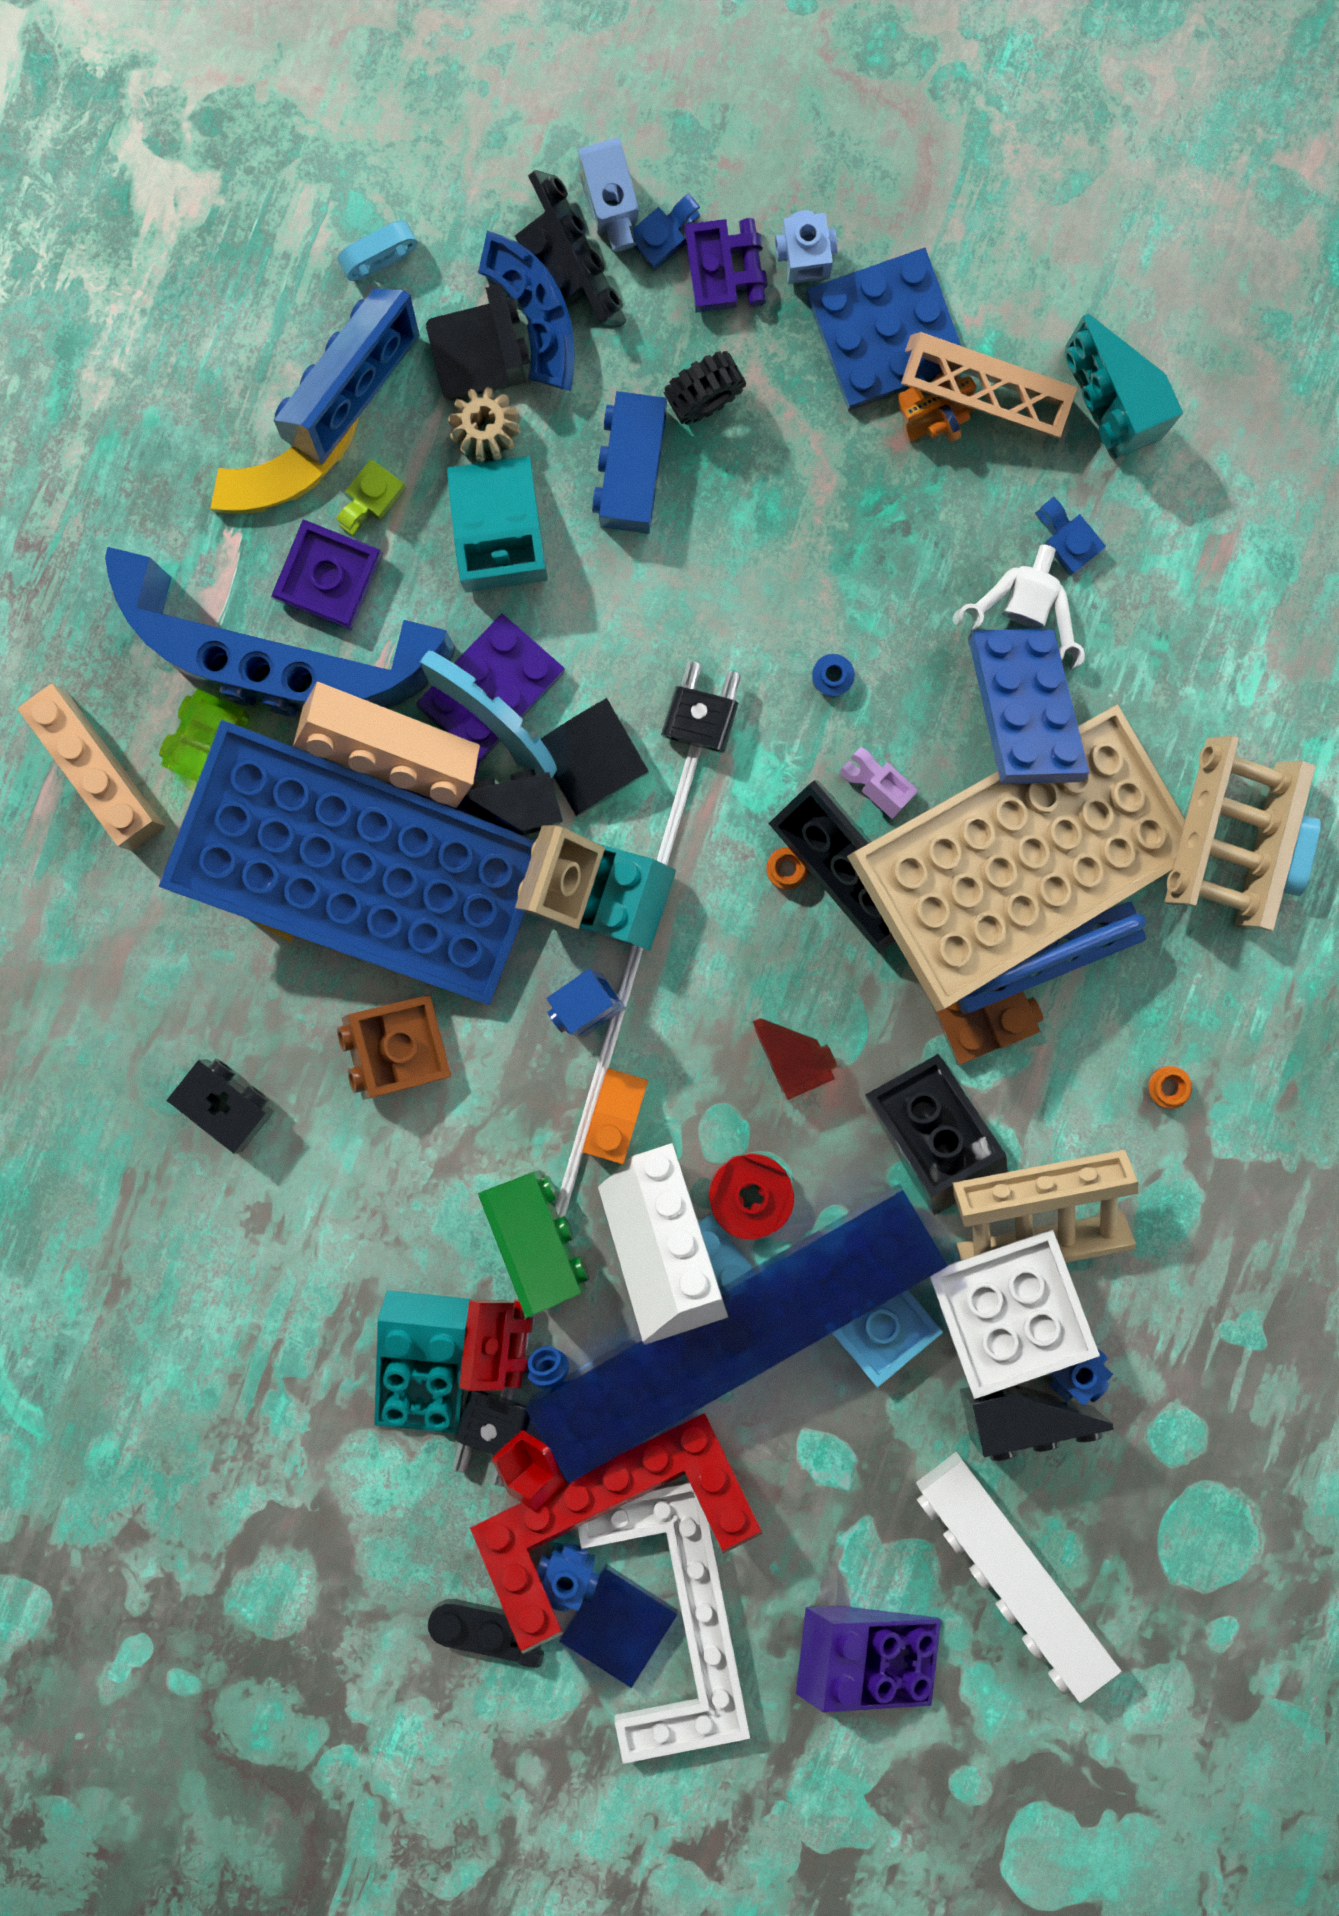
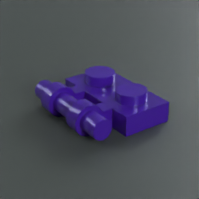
M745 218L738 222L740 234L728 235L726 219L685 224V238L695 313L736 308V291L739 290L748 291L750 306H761L766 303L764 289L768 286L766 271L761 269L759 252L762 251L763 245L761 234L756 232L755 219ZM739 253L743 255L745 271L733 272L731 254Z

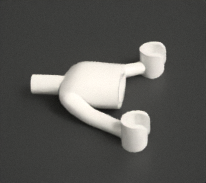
M1040 545L1033 568L1027 566L1011 568L976 604H966L957 610L953 616V623L958 625L963 619L964 612L971 614L973 624L970 627V631H973L983 622L984 613L1009 591V597L1002 615L1025 626L1043 628L1054 603L1061 640V647H1059L1061 660L1064 658L1065 651L1070 652L1073 656V662L1070 665L1072 670L1082 664L1085 658L1084 649L1081 645L1074 642L1066 591L1057 578L1048 574L1056 552L1055 548L1048 545Z

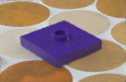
M303 519L271 598L352 631L383 553L380 549Z

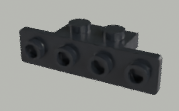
M538 170L532 171L528 177L545 212L515 235L517 242L532 252L546 267L559 287L566 306L583 293H586L600 323L616 327L622 326L626 323V319L621 311L623 308L621 298L609 286L603 274L604 264L598 254L590 248L584 236L586 228L579 216L572 211L566 199L568 192L565 185L556 175Z

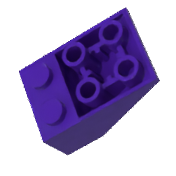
M847 1606L806 1607L796 1694L823 1713L932 1706L941 1619L938 1617Z

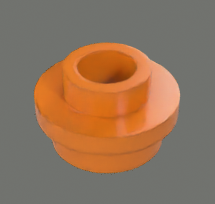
M789 847L780 848L773 852L766 865V873L770 882L784 890L799 887L808 875L806 867ZM789 861L793 863L795 873L792 876L786 877L780 873L779 866L782 862Z
M1165 1066L1156 1070L1150 1077L1148 1092L1151 1099L1158 1106L1174 1109L1181 1107L1188 1101L1192 1093V1083L1188 1074L1182 1069L1174 1066ZM1168 1079L1175 1083V1091L1171 1095H1166L1162 1089L1163 1083Z

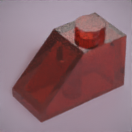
M762 1018L751 1021L786 1100H790L835 1079L831 1070L838 1066L828 1044L820 1047L817 1039Z

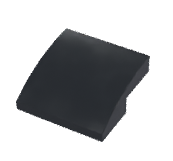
M607 698L576 715L540 739L554 759L557 771L553 777L576 817L613 797L612 794L649 774L646 765Z

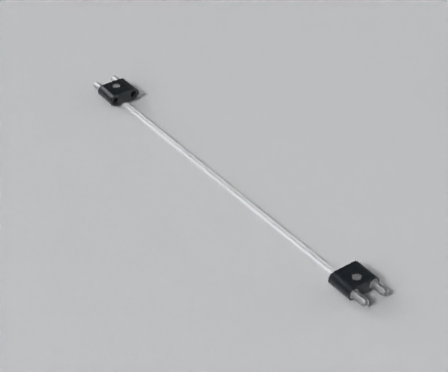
M688 661L681 686H675L661 736L688 744L690 747L657 857V861L668 865L701 749L725 753L739 705L738 702L734 701L741 680V674L738 672H727L721 695L717 696L695 690L702 666L698 662ZM631 946L617 994L625 1007L627 1006L643 951L642 948ZM625 1010L609 1021L555 1206L559 1218L566 1215L583 1157V1146L611 1061ZM536 1314L529 1317L533 1319V1325L536 1318ZM527 1333L526 1349L531 1333ZM504 1386L500 1396L487 1391L468 1392L455 1437L459 1445L452 1466L453 1470L460 1473L467 1471L473 1448L495 1455L522 1430L527 1432L533 1408L512 1400L515 1388ZM495 1468L491 1482L494 1485L498 1484V1486L504 1487Z

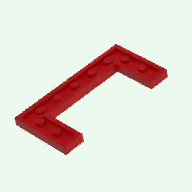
M705 1413L566 1480V1483L536 1511H533L523 1503H519L470 1527L516 1642L523 1654L564 1634L529 1551L685 1474L723 1554L762 1535L759 1524Z

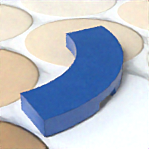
M487 230L478 274L486 276L498 284H502L510 296L514 297L515 301H518L528 321L527 330L531 350L528 379L571 391L575 360L574 337L568 309L559 287L546 267L532 252L509 237Z

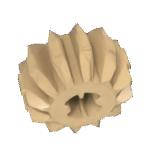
M487 387L483 398H478L475 390L470 389L468 391L470 402L466 403L463 400L456 399L455 407L459 413L449 415V424L455 428L450 433L453 443H462L460 450L464 456H468L475 451L477 461L484 462L486 452H491L493 458L499 460L501 459L499 448L502 446L506 450L513 451L515 445L511 437L521 433L520 425L514 422L519 417L516 407H508L509 399L505 394L498 396L494 400L493 390ZM485 419L491 420V424H487L485 431H479L478 426H482Z

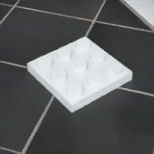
M1053 1229L928 1272L974 1399L1100 1356Z

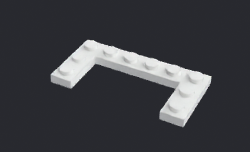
M689 1480L665 1484L578 1527L581 1549L666 1532L698 1694L697 1699L616 1714L614 1721L623 1764L750 1739L710 1526Z

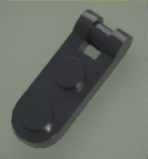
M445 1599L433 1608L428 1619V1631L436 1643L444 1647L515 1661L526 1667L539 1668L542 1666L544 1651L541 1650V1645L523 1654L518 1644L512 1642L513 1632L503 1609L458 1599Z

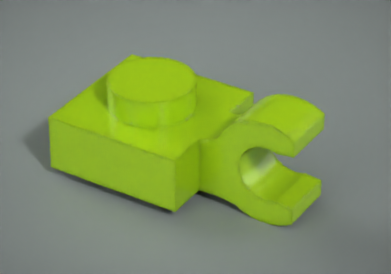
M370 458L345 490L346 495L353 501L348 503L336 517V520L340 522L339 527L351 536H354L370 514L381 521L406 489L405 484Z

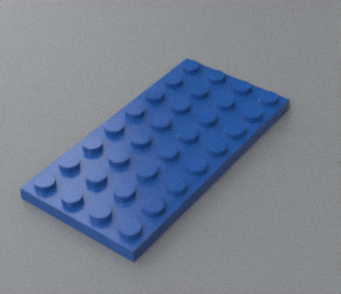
M221 719L159 887L490 1005L525 912L516 909L515 906L518 900V889L525 878L535 840Z

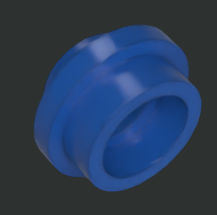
M839 654L823 656L816 662L812 671L814 686L820 693L829 697H837L846 693L852 686L855 676L851 662ZM829 668H837L841 672V679L836 682L830 681L826 677V671Z
M540 1347L528 1359L527 1376L530 1382L538 1388L548 1389L555 1387L568 1375V1359L562 1351L554 1347Z

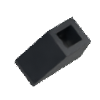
M528 769L510 775L511 781L496 784L494 778L473 783L470 788L471 790L467 792L461 801L462 808L482 820L523 836L539 833L542 826H558L563 822L550 772L536 775L535 769Z

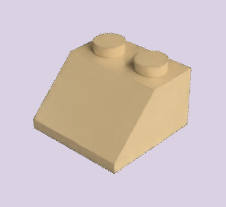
M557 825L542 826L539 836L532 846V857L525 878L519 886L518 900L515 908L539 918L579 929L605 847L564 827Z

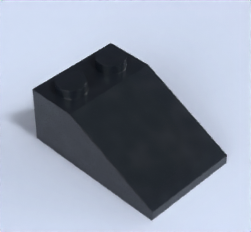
M939 1054L865 1094L868 1103L909 1177L933 1215L956 1203L953 1192L954 1182L1008 1172L1005 1152Z

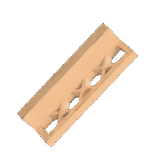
M923 332L910 335L905 350L906 353L910 354L901 384L1046 435L1061 438L1078 387ZM921 358L939 364L944 376L931 383L915 378ZM963 372L977 377L983 390L970 397L961 394L954 376ZM947 381L951 390L938 385ZM1003 386L1017 391L1022 403L1010 410L1001 408L993 390ZM986 395L989 403L978 400V398ZM1043 400L1059 406L1053 425L1039 421L1032 406L1033 403ZM1025 408L1028 417L1017 412Z

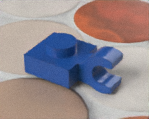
M690 194L684 196L667 216L658 207L633 228L637 242L634 248L653 271L658 269L686 245V238L681 232L685 230V224L694 223L700 217V213L697 211L700 206Z
M1052 497L1035 512L1037 518L1053 535L1044 545L1056 549L1054 557L1070 576L1106 547L1081 514L1072 521H1069L1065 509L1055 497Z

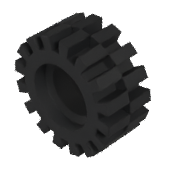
M721 351L715 352L712 357L709 354L703 357V360L699 363L695 361L690 364L691 367L689 369H683L679 372V377L672 378L669 381L670 385L664 388L665 392L663 393L681 424L685 423V425H688L693 421L696 423L704 416L707 418L713 415L715 410L718 409L720 411L725 407L724 404L736 399L735 396L741 394L743 388L746 387V381L728 351L722 353Z

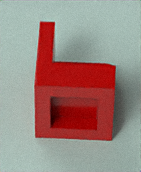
M523 1430L492 1458V1462L508 1494L533 1511H536L566 1483L550 1448Z

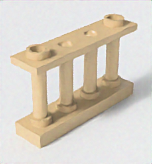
M1222 736L1207 738L1205 746L1199 755L1200 766L1173 870L1167 879L1168 890L1164 903L1196 906L1198 897L1237 909L1234 922L1236 926L1251 930L1274 931L1316 766L1304 761L1277 762L1274 769L1235 756L1239 742L1238 737ZM1230 773L1269 787L1264 810L1224 797ZM1220 814L1258 827L1253 852L1214 839ZM1209 855L1248 869L1242 893L1203 880Z
M1125 1150L953 1183L954 1197L964 1227L973 1226V1240L956 1243L960 1261L1050 1229L1054 1231L1065 1263L1136 1249V1243L1123 1211L1118 1212V1197L1138 1194V1180ZM1100 1201V1216L1075 1220V1206ZM1058 1209V1224L1033 1229V1214ZM1015 1218V1232L990 1237V1222Z

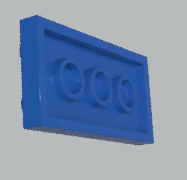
M1054 629L973 630L969 638V645L1001 784L1084 782L1089 774V769Z

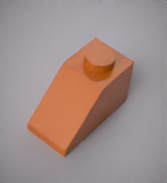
M610 1068L607 1069L583 1146V1153L624 1164L647 1087V1079Z

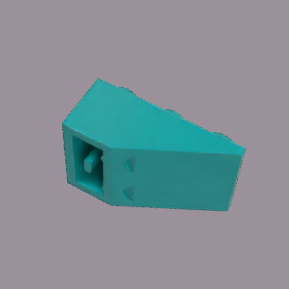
M1089 313L1082 316L1065 346V359L1069 369L1073 373H1078L1083 384L1082 396L1085 405L1090 411H1095L1101 424L1099 426V434L1104 446L1107 449H1112L1115 458L1118 459L1162 440L1183 415L1182 408L1167 375Z
M530 455L448 467L447 476L459 578L465 593L548 581Z
M601 845L605 847L579 929L650 951L676 870L655 859Z
M386 1291L377 1322L374 1425L457 1433L462 1415L464 1389L459 1388L469 1300L472 1299Z

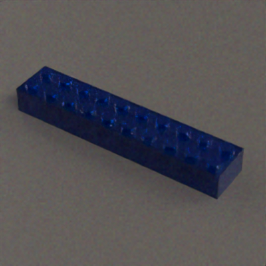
M898 1184L745 1272L728 1284L719 1287L728 1318L646 1345L642 1341L641 1334H638L570 1373L557 1386L543 1389L532 1395L525 1409L544 1442L550 1448L568 1483H571L948 1267L901 1184Z

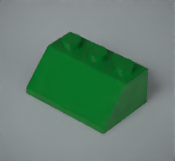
M541 1170L534 1171L477 1193L526 1318L580 1295L587 1290L585 1282L589 1281V1274L581 1256L574 1257L569 1241L574 1240L573 1233L566 1217L562 1216L559 1218L553 1203V1201L558 1200V1196L549 1176L543 1178Z

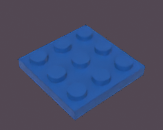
M925 247L807 288L806 297L848 411L911 388L901 384L910 354L905 352L910 335L923 332L961 346ZM921 358L915 378L932 382L938 374L942 373V369L939 364Z

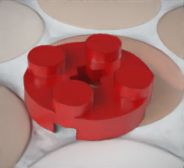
M747 1153L731 1157L717 1169L709 1186V1201L712 1214L726 1232L741 1239L754 1240L768 1236L784 1226L793 1210L794 1192L789 1176L778 1162L762 1154ZM751 1184L758 1185V1193L763 1196L761 1204L754 1202L751 1208L743 1206L744 1198L739 1196L740 1190L742 1188L749 1189Z

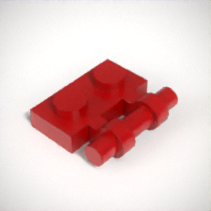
M515 1299L514 1303L505 1300H469L459 1388L468 1391L504 1390V1386L521 1388L523 1372L528 1371L529 1357L525 1356L527 1333L532 1332L533 1319L525 1317L519 1299Z

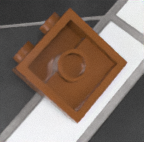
M1024 991L967 1014L961 1012L957 1001L938 1012L931 1003L957 1065L1041 1032L1037 1023L1044 1020L1035 998L1027 999Z
M431 995L348 1014L342 1017L343 1026L337 1027L340 1047L343 1052L350 1050L354 1067L348 1068V1079L351 1089L354 1093L361 1092L362 1100L452 1077Z

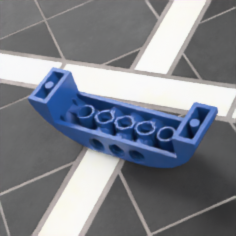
M107 547L105 560L108 578L115 600L132 629L147 646L186 676L211 689L220 691V694L230 697L229 701L239 705L254 707L255 702L258 701L265 706L271 707V712L295 717L297 711L302 712L303 706L316 682H320L388 709L408 700L429 684L420 664L421 659L428 650L434 651L449 661L454 655L455 645L446 630L407 620L403 621L392 668L388 670L165 615L162 613L172 577L150 557ZM227 662L226 666L220 670L222 665ZM270 671L268 677L261 681L262 676ZM312 681L310 688L301 692L303 686L307 682Z

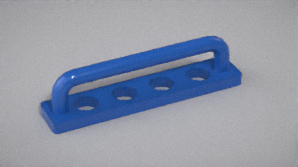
M1126 902L1100 913L1060 938L1068 939L1069 941L1058 945L1060 939L1056 940L958 1000L961 1012L963 1014L971 1013L1145 941L1146 935L1143 928L1146 925V918L1144 915L1136 913L1132 902ZM1097 924L1104 926L1093 931Z

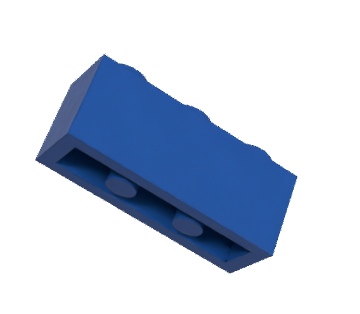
M616 391L614 405L607 404L604 430L611 431L609 446H601L598 462V471L605 472L603 488L595 487L592 513L599 514L600 527L650 534L667 414V398Z

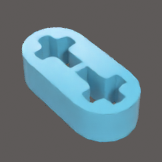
M395 221L344 248L339 253L337 261L349 281H357L409 255L416 248L418 241L406 221Z
M1303 815L1283 893L1301 896L1307 887L1321 829V822L1318 818Z

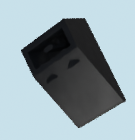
M1014 1385L974 1399L970 1387L960 1389L970 1440L983 1457L990 1456L992 1461L1011 1459L1017 1456V1450L1031 1447L1036 1452L1050 1451L1060 1446L1059 1441L1076 1438V1441L1081 1443L1096 1441L1103 1437L1102 1432L1114 1430L1113 1423L1093 1406H1083L1081 1403L1072 1400L1067 1403L1062 1397L1020 1385Z

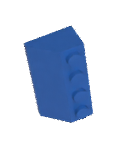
M374 288L365 300L361 299L355 304L350 314V320L341 332L337 331L330 337L325 347V353L316 365L312 364L304 371L300 380V386L291 398L286 397L279 404L273 421L281 439L319 464H324L420 336L409 293L404 290Z

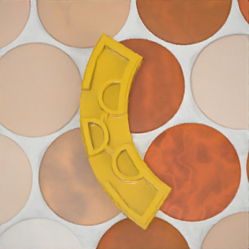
M359 417L323 465L291 446L280 456L261 465L242 469L218 468L210 509L214 513L222 514L258 513L267 511V508L278 506L287 501H294L305 495L321 483L320 480L332 469L337 461L340 462L353 439Z

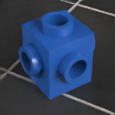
M1098 1349L1100 1356L1049 1373L1054 1379L1048 1385L1067 1403L1073 1397L1083 1406L1089 1400L1095 1402L1104 1395L1110 1385L1108 1380L1112 1377L1113 1373L1103 1365L1109 1358Z
M555 1542L550 1557L542 1554L538 1564L537 1572L553 1609L557 1611L568 1612L569 1608L579 1611L583 1598L591 1600L599 1579V1574L593 1572L595 1555L589 1554L588 1550L585 1548L581 1549L579 1545L565 1543L563 1545ZM562 1577H568L573 1581V1584H570L559 1579Z

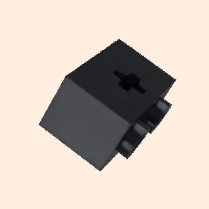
M217 1058L213 1062L209 1059L198 1060L166 1101L233 1154L243 1152L274 1113L266 1105L269 1098L254 1086L249 1084L244 1088L233 1079L236 1074L235 1071L223 1061ZM229 1095L230 1097L226 1103L231 1109L219 1111L218 1108L221 1102L216 1097Z

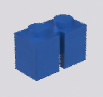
M590 968L546 998L552 1007L547 1013L561 1033L566 1031L570 1035L586 1037L626 1009L605 976Z

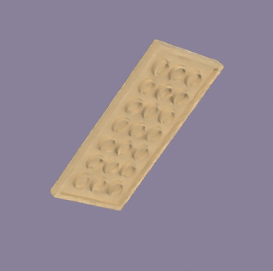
M1118 704L1078 726L1089 769V774L1084 782L1001 784L999 773L996 772L847 856L937 1012L952 1005L1173 869L1185 819Z

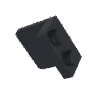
M502 284L485 288L489 304L433 317L426 323V330L442 393L448 401L469 397L468 391L470 389L475 390L477 395L483 394L487 387L495 391L526 383L523 365L529 364L530 358L524 337L519 339L515 337L513 324L520 323L514 297L505 298Z

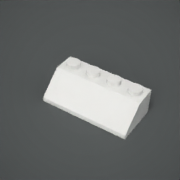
M673 1143L631 1156L598 1189L642 1341L646 1345L728 1318V1314Z

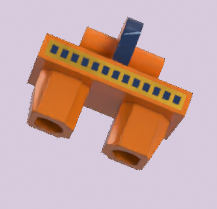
M943 372L938 374L933 381L944 376ZM959 375L954 376L961 394L969 397L972 396L976 389V383L969 375L961 379ZM947 381L938 385L951 390ZM910 388L898 396L899 409L903 417L904 435L909 443L927 434L934 438L942 433L950 442H954L961 438L959 425L970 420L969 413L975 411L972 408L934 395L924 398L920 390Z

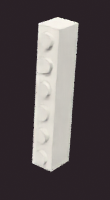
M957 1452L916 1482L923 1494L917 1499L921 1507L932 1521L938 1516L948 1527V1530L943 1533L946 1540L958 1555L966 1551L975 1563L969 1570L984 1590L990 1586L994 1588L1001 1598L995 1603L1010 1625L1018 1621L1027 1632L1021 1639L1037 1660L1043 1656L1046 1657L1053 1667L1048 1672V1675L1063 1695L1071 1691L1079 1703H1081L1122 1672Z

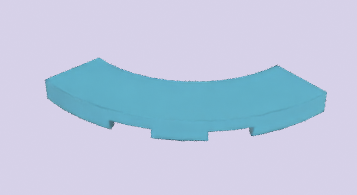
M428 650L421 659L420 664L429 684L449 695L479 718L501 740L512 755L515 763L526 769H535L537 775L550 772L552 778L557 771L554 759L539 737H535L532 741L529 733L520 726L523 719L499 697L494 698V700L488 698L486 693L473 683L476 680L473 676L441 655Z

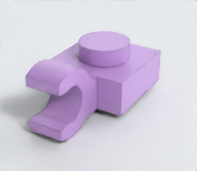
M862 747L851 757L858 763L860 768H857L852 762L848 761L840 770L841 775L851 783H864L865 787L861 791L878 809L883 810L891 819L919 791L888 762L881 767L874 760L871 753Z

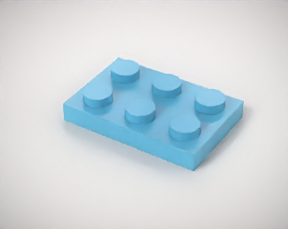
M859 1231L794 1285V1288L877 1388L943 1333Z

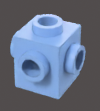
M804 210L792 214L789 218H783L781 235H775L777 261H785L788 284L830 278L833 264L832 255L837 254V237L835 228H828L826 213L814 214L813 211Z

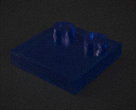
M605 1564L599 1573V1579L592 1599H583L579 1611H575L563 1630L564 1634L560 1635L559 1642L632 1688L677 1617L678 1609L608 1564Z

